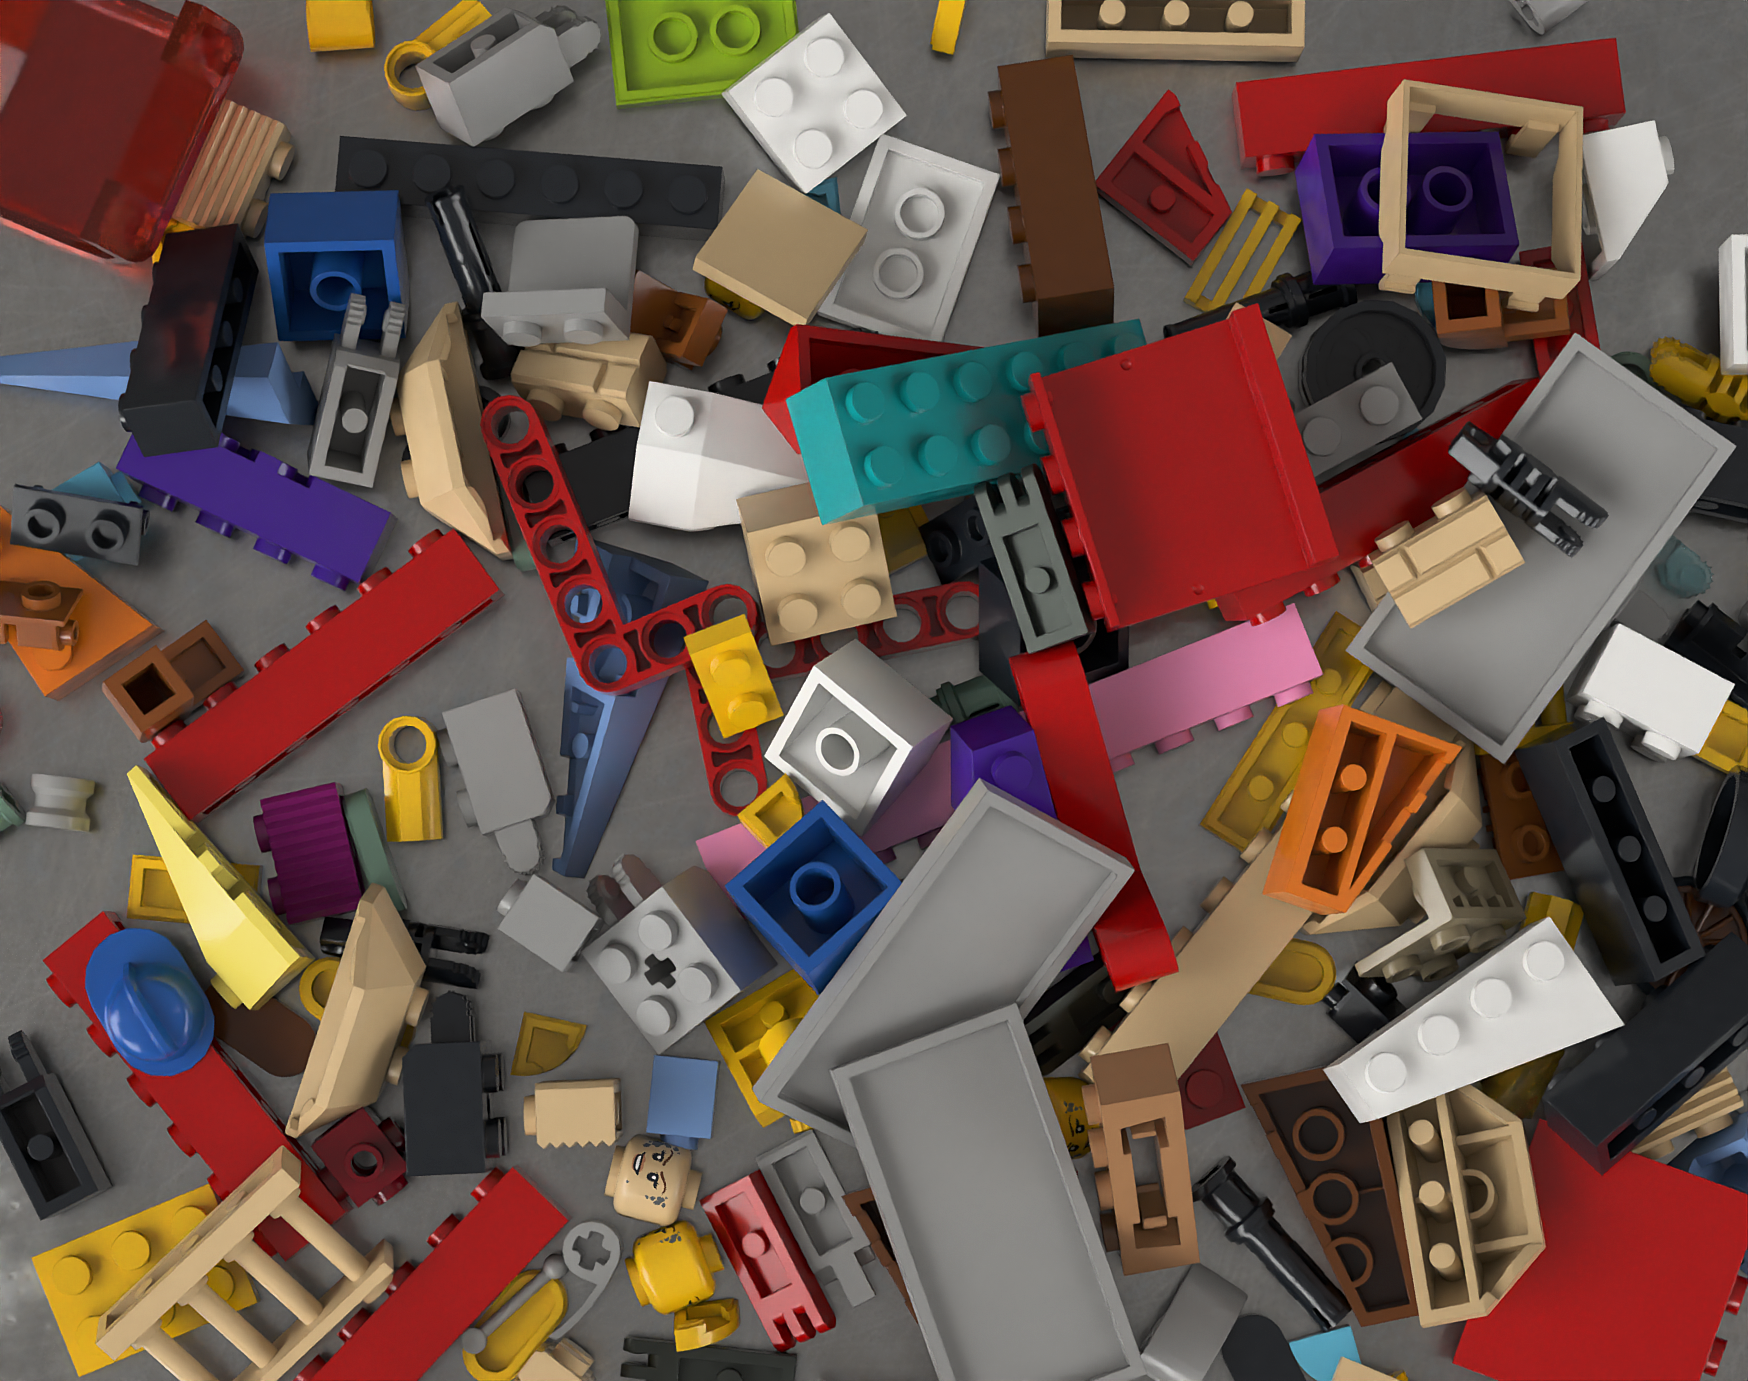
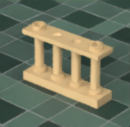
M282 1145L99 1318L95 1344L114 1361L130 1346L135 1350L143 1347L180 1381H219L160 1328L162 1324L160 1317L176 1302L180 1306L189 1304L253 1361L233 1381H277L362 1300L369 1304L387 1289L393 1279V1246L384 1238L367 1255L363 1256L298 1197L301 1192L298 1188L300 1186L301 1161ZM268 1215L274 1219L281 1216L345 1274L319 1300L252 1241L254 1237L252 1230ZM221 1259L228 1263L235 1260L299 1318L273 1343L266 1339L206 1284L208 1281L206 1274Z

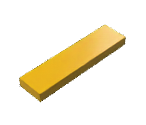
M1337 611L1334 613L1313 646L1323 673L1318 679L1309 682L1314 693L1281 707H1278L1276 704L1199 824L1201 828L1240 853L1243 852L1263 827L1270 832L1272 831L1284 812L1280 805L1296 786L1318 711L1343 704L1351 707L1373 673L1372 669L1345 651L1361 630V626Z

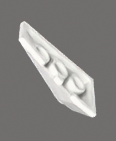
M649 381L636 446L628 515L630 521L689 532L711 530L716 526L739 524L741 520L736 499L809 482L802 455L794 451L763 411L761 404L712 392Z

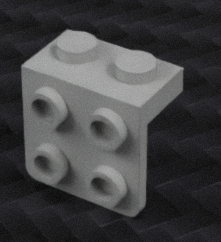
M628 216L526 220L520 222L516 226L513 235L508 292L483 293L481 317L507 345L530 347L546 343L574 342L578 344H596L601 341L629 340L639 234L638 226Z

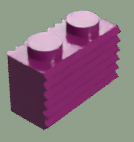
M332 782L260 799L263 814L253 816L259 848L262 853L272 851L277 873L276 877L267 879L272 907L276 916L286 914L288 925L296 926L321 920L325 917L355 912L361 897L366 892L356 846L343 808L342 799H344V793L340 783Z

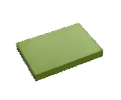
M605 0L617 109L724 98L721 94L723 91L799 33L796 0Z

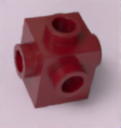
M369 1105L344 1116L312 1142L311 1148L325 1165L318 1171V1174L340 1202L350 1197L359 1208L372 1198L376 1205L380 1206L409 1183L402 1175L406 1172L405 1132L391 1116L381 1122ZM360 1151H368L375 1156L377 1163L370 1167H364L356 1161L354 1155Z

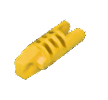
M1665 336L1662 339L1658 338L1657 342H1653V348H1651L1650 353L1652 364L1649 366V377L1653 378V382L1658 383V386H1663L1664 390L1680 398L1682 404L1703 411L1714 422L1729 425L1732 421L1748 420V375H1721L1719 357L1712 353L1707 355L1687 343L1683 344L1680 342V339L1676 340L1674 337L1668 338Z

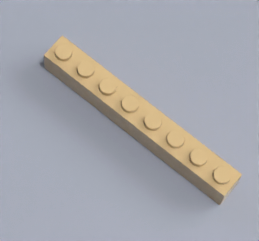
M1385 680L1378 684L1359 708L1363 712L1447 742H1451L1458 733L1452 726L1396 686L1389 685ZM1294 789L1290 792V794L1280 805V808L1284 810L1286 813L1288 811ZM1285 819L1273 834L1263 827L1240 854V857L1248 865L1233 883L1223 876L1199 905L1208 914L1193 933L1183 925L1170 940L1179 972L1156 979L1153 982L1150 981L1132 987L1119 1004L1128 1013L1116 1028L1110 1032L1102 1025L1080 1051L1078 1056L1087 1063L1077 1075L1088 1085L1094 1084L1090 1057L1169 1043L1178 1080L1313 913L1312 911L1262 894Z

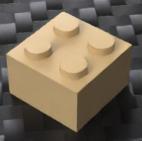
M810 482L736 499L758 605L760 606L762 620L771 646L897 617L877 514L822 525Z

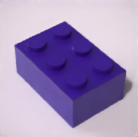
M1499 132L1409 133L1405 248L1508 263L1520 244ZM1386 133L1314 134L1295 170L1313 285L1379 284L1380 280L1385 276L1382 273L1383 242L1379 236L1381 150ZM1421 279L1418 283H1430L1432 281Z

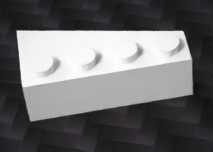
M1546 917L1528 924L1325 1067L1323 1071L1359 1123H1364L1398 1112L1625 1024L1552 919Z

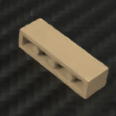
M1046 0L1045 57L1054 58L1073 55V58L1298 62L1305 47V0Z

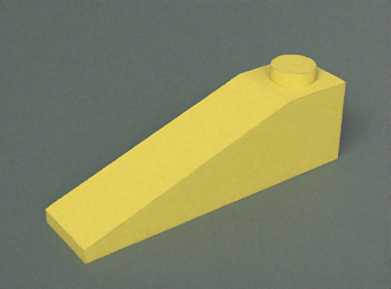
M136 765L127 773V776L206 962L217 973L210 980L211 984L234 1009L244 1003L249 1010H259L314 961L315 957L283 921L276 916L275 912L193 821L187 819L173 798L146 768Z

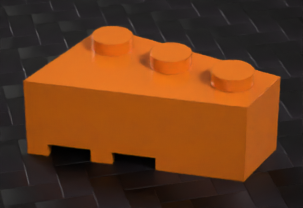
M0 505V581L19 583L50 581L56 583L59 587L83 589V595L69 618L77 620L79 623V636L75 646L65 645L62 651L18 646L16 625L8 624L9 643L45 697L60 701L165 631L82 566L65 556L64 553L10 544L12 512Z
M1344 704L1320 709L1262 894L1320 915L1346 913L1393 847L1390 844L1411 814L1417 813L1428 797L1425 795L1444 767L1453 762L1462 747Z

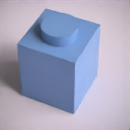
M654 1055L646 1133L660 1134L662 1141L692 1150H698L699 1138L711 1139L714 1132L721 1060Z

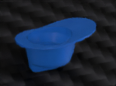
M127 928L113 933L103 940L94 949L86 966L85 989L95 1014L117 1051L132 1067L149 1075L173 1076L191 1069L206 1055L213 1040L215 1016L207 996L182 954L167 937L150 929Z

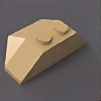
M458 301L444 304L398 374L396 385L398 397L393 398L390 417L395 436H407L411 459L401 461L405 489L409 499L419 497L421 506L429 514L452 529L454 528L458 533L502 561L514 559L501 509L502 504L491 456L481 432L480 422L484 408L468 332L463 327L462 308Z
M1460 732L1450 742L1461 746L1462 749L1453 762L1444 767L1425 795L1428 797L1417 813L1411 814L1390 844L1393 847L1347 912L1326 915L1313 912L1299 929L1302 934L1313 935L1401 926L1407 918L1417 924L1427 914L1413 894V880L1404 860L1422 848H1480L1481 845L1472 839L1483 826L1474 742Z
M372 882L359 901L295 1103L284 1132L285 1135L298 1138L351 1114L361 1107L375 1103L388 1082L398 1086L402 1078V1058L410 1049L401 1046L407 1024L414 1027L418 1026L430 991L420 987L426 965L386 888Z
M1468 1084L1386 1116L1420 1325L1423 1328L1488 1316L1546 1248L1524 1123L1520 1118L1486 1094Z

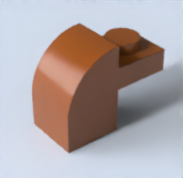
M1554 267V268H1546V269H1550V270H1557L1556 267ZM1432 281L1437 336L1440 343L1444 346L1459 349L1508 347V342L1571 334L1567 295L1563 299L1545 297L1539 303V310L1537 312L1502 308V300L1509 293L1508 291Z
M635 269L630 332L653 336L661 354L668 363L691 371L694 365L702 367L706 357L715 350L721 339V325L728 312V308L706 297L678 292L644 272Z
M205 620L162 651L155 645L103 681L102 692L141 743H146L153 740L160 732L173 723L188 719L191 712L202 705L211 694L224 685L242 677L244 669L208 621Z

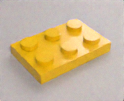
M210 1184L201 1186L31 1257L79 1377L145 1350L143 1347L135 1350L130 1346L114 1361L95 1344L99 1318L221 1203L219 1196ZM221 1259L206 1274L208 1276L206 1284L235 1311L261 1301L252 1276L235 1260L228 1263ZM177 1302L160 1317L162 1320L160 1328L171 1338L209 1323L189 1304L180 1306Z

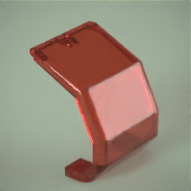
M0 0V217L72 248L113 263L127 265L143 262L150 258L160 244L242 60L244 41L239 29L206 6L189 0H185L179 16L139 0Z

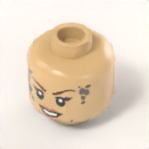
M635 1135L628 1141L626 1147L616 1145L604 1195L614 1198V1209L623 1217L660 1226H669L677 1220L681 1207L694 1210L703 1172L691 1170L692 1154L690 1149L668 1144L659 1138Z

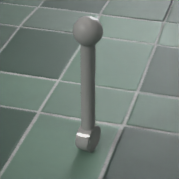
M560 1254L549 1255L544 1260L543 1270L479 1328L474 1327L466 1330L461 1337L463 1349L471 1354H477L484 1350L488 1341L487 1337L551 1279H560L565 1276L568 1267L564 1262V1257Z

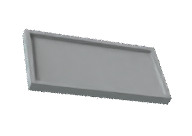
M1574 333L1502 434L1520 445L1526 453L1532 454L1552 469L1558 477L1564 478L1608 512V518L1598 529H1592L1590 526L1587 527L1584 523H1580L1577 518L1572 517L1558 505L1554 504L1550 511L1562 519L1567 526H1571L1574 531H1577L1576 533L1581 536L1580 539L1583 541V547L1571 558L1527 526L1524 520L1515 517L1495 502L1488 494V499L1525 563L1411 629L1390 593L1387 592L1345 650L1503 764L1511 756L1736 448V445L1577 333ZM1469 480L1464 486L1470 495L1479 491Z
M979 778L752 1087L758 1101L857 1149L829 1069L1011 1002L1017 1003L1022 1020H1024L1134 873L1135 869L1126 857Z
M1008 1003L829 1069L939 1381H1130L1147 1374L1017 1003Z

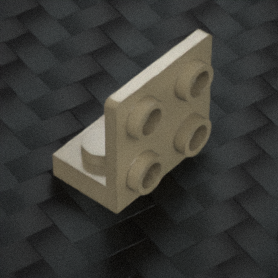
M1422 848L1406 858L1404 862L1413 880V894L1418 903L1425 909L1429 919L1357 962L1355 967L1359 977H1385L1387 983L1402 981L1411 976H1422L1424 982H1432L1458 970L1459 964L1457 960L1468 953L1484 952L1506 941L1508 937L1505 931L1526 919V915L1508 874L1502 865L1497 850Z

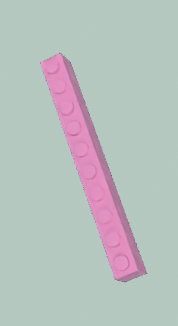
M1295 603L1285 606L1287 610L1284 613L1263 624L1251 626L1250 622L1247 621L1089 684L1088 687L1113 773L1135 765L1131 753L1155 744L1160 755L1195 741L1190 729L1214 720L1218 731L1251 719L1254 715L1250 705L1274 696L1277 706L1281 707L1313 694L1314 692L1309 682L1318 679L1323 673ZM1024 711L1019 712L1022 718L1026 721ZM950 740L938 744L926 766L872 828L861 837L856 834L884 864L897 859L893 850L894 847L917 839L920 849L929 847L954 813V808L951 806ZM811 795L801 799L805 815L819 803ZM740 823L696 841L707 871L744 920H746L747 918L741 913L725 885L766 849Z

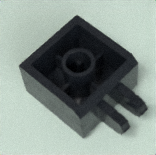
M1067 505L1055 509L1060 527L1061 520L1071 517ZM1083 555L1075 558L1071 557L1080 585L1090 581ZM994 556L979 561V671L1020 707L1022 704L1008 658L1028 650L997 559ZM1102 618L1093 621L1096 632L1073 640L1087 683L1129 669V626L1107 632Z
M448 990L447 993L439 997L435 996V1002L431 1003L433 1005V1009L430 1010V1012H433V1017L430 1018L431 1043L414 1044L402 1058L407 1177L486 1173L497 1166L496 1158L507 1155L505 1117H495L494 1093L504 1091L505 1086L503 1053H492L491 1040L475 1041V1020L471 1014V1011L474 1010L471 1007L472 1001L467 999L468 995L464 996L456 993L455 990H452V992Z

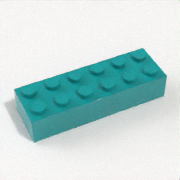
M1140 319L826 377L786 399V403L822 525L974 494L975 485L989 481L991 484H997L998 486L997 478L1009 472H1012L1019 484L1024 483L1021 476V468L1033 463L1039 466L1045 479L1040 458L1051 455L1043 430L1031 432L1020 396L1031 392L1028 385L1030 374L1040 372L1041 377L1146 345Z

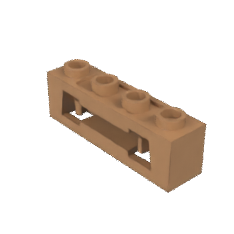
M1169 1043L1090 1057L1094 1084L1082 1086V1094L1088 1125L1099 1123V1128L1088 1129V1137L1094 1168L1105 1167L1103 1171L1094 1172V1180L1100 1210L1111 1209L1109 1213L1099 1214L1106 1253L1119 1251L1124 1276L1200 1263L1181 1095ZM1126 1127H1130L1132 1139L1154 1137L1157 1169L1164 1197H1161L1158 1182L1136 1186Z

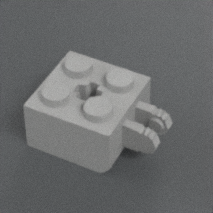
M623 853L614 861L615 864L611 869L613 872L612 877L614 878H611L609 874L601 876L598 874L589 881L590 884L586 890L588 893L587 898L591 900V904L595 905V910L610 929L581 953L656 1053L660 1055L699 1027L704 1021L778 965V963L708 871L693 865L662 886L650 869L645 867V863L640 860V857L637 858L634 854L625 855Z

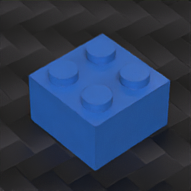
M399 191L270 193L264 247L278 341L333 340L335 333L341 334L351 293L366 296L365 304L367 305V311L358 338L381 339L383 331L382 321L390 301L405 304V315L400 338H406L410 283Z
M821 800L729 881L725 888L741 913L820 996L902 882L825 801Z

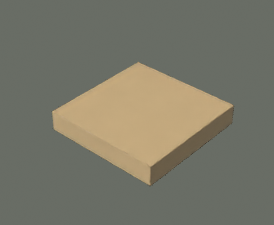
M757 169L695 257L692 270L793 326L796 324L808 325L865 242L868 229Z

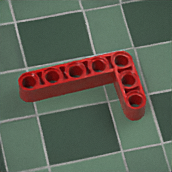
M500 396L486 406L482 412L480 422L482 436L578 671L587 685L602 694L618 696L694 666L687 647L675 657H660L654 646L655 634L659 628L670 623L681 624L686 630L687 635L715 625L713 619L714 611L718 604L725 599L735 598L744 602L748 613L747 621L753 637H755L760 629L762 620L760 606L749 592L740 586L732 584L715 586L627 623L544 419L536 408L519 396ZM511 412L525 413L529 420V428L525 437L517 443L508 444L501 442L498 435V426L502 418ZM535 471L550 472L554 483L550 496L539 503L526 502L522 494V486L526 477ZM567 529L574 531L578 540V547L574 556L567 562H551L546 552V545L550 536L559 530ZM589 588L598 590L603 602L602 610L598 617L591 622H576L570 610L571 601L575 594ZM606 649H621L627 659L626 672L615 682H601L594 668L597 657Z
M959 581L893 595L895 609H908L918 616L921 623L919 633L912 640L897 642L885 633L883 628L884 620L855 626L858 641L884 661L978 640L979 623L970 629L957 628L949 622L946 608L954 598L959 596L972 597L979 603V585L971 581ZM761 622L760 629L754 637L758 650L762 641L768 637L763 622ZM821 635L793 641L795 654L787 665L781 668H772L765 665L771 683L806 677L810 674L814 665L831 655L832 653L823 647ZM694 666L686 668L685 671L710 794L714 803L726 815L738 818L737 815L750 804L733 806L724 800L722 785L731 773L745 771L756 778L758 792L755 799L769 788L758 729L756 726L745 730L737 741L730 744H722L715 741L709 732V723L714 714Z
M1073 640L1033 654H1029L1027 651L1009 657L1010 667L1026 721L1035 733L1057 820L1126 857L1135 869L1134 873L1091 929L1115 991L1119 992L1179 972L1168 932L1139 865L1086 676Z

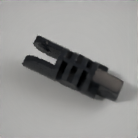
M1468 421L1451 441L1448 453L1470 471L1467 479L1486 495L1489 494L1495 502L1515 517L1524 520L1527 526L1571 558L1583 547V541L1580 539L1581 536L1576 533L1577 531H1574L1571 526H1567L1562 519L1550 511L1554 504L1558 505L1572 517L1577 518L1580 523H1584L1592 529H1598L1609 516L1604 508L1564 478L1558 477L1552 469L1532 454L1526 453L1520 445L1503 434L1497 440Z
M324 918L319 941L323 954L342 957L353 923L352 919ZM402 919L426 965L422 981L469 989L478 988L481 976L479 970L466 964L436 959L437 952L440 949L474 955L482 954L487 949L490 935L478 931L430 923L427 925L418 921Z

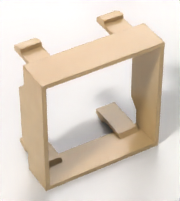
M1404 79L1387 101V121L1383 129V133L1386 134L1381 150L1379 236L1383 242L1382 273L1385 276L1379 282V290L1414 294L1416 285L1421 279L1508 291L1509 293L1502 300V308L1537 312L1539 310V303L1545 297L1563 299L1581 280L1583 107ZM1434 114L1522 127L1516 135L1512 134L1509 137L1505 146V154L1536 158L1558 132L1559 157L1553 175L1551 260L1557 270L1405 248L1409 133H1420Z

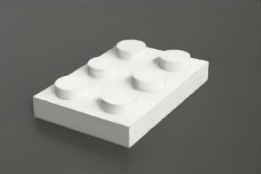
M885 134L881 135L850 218L851 221L868 229L865 242L829 293L817 314L853 328H861L862 331L868 333L878 331L882 335L942 342L997 189L1000 174Z

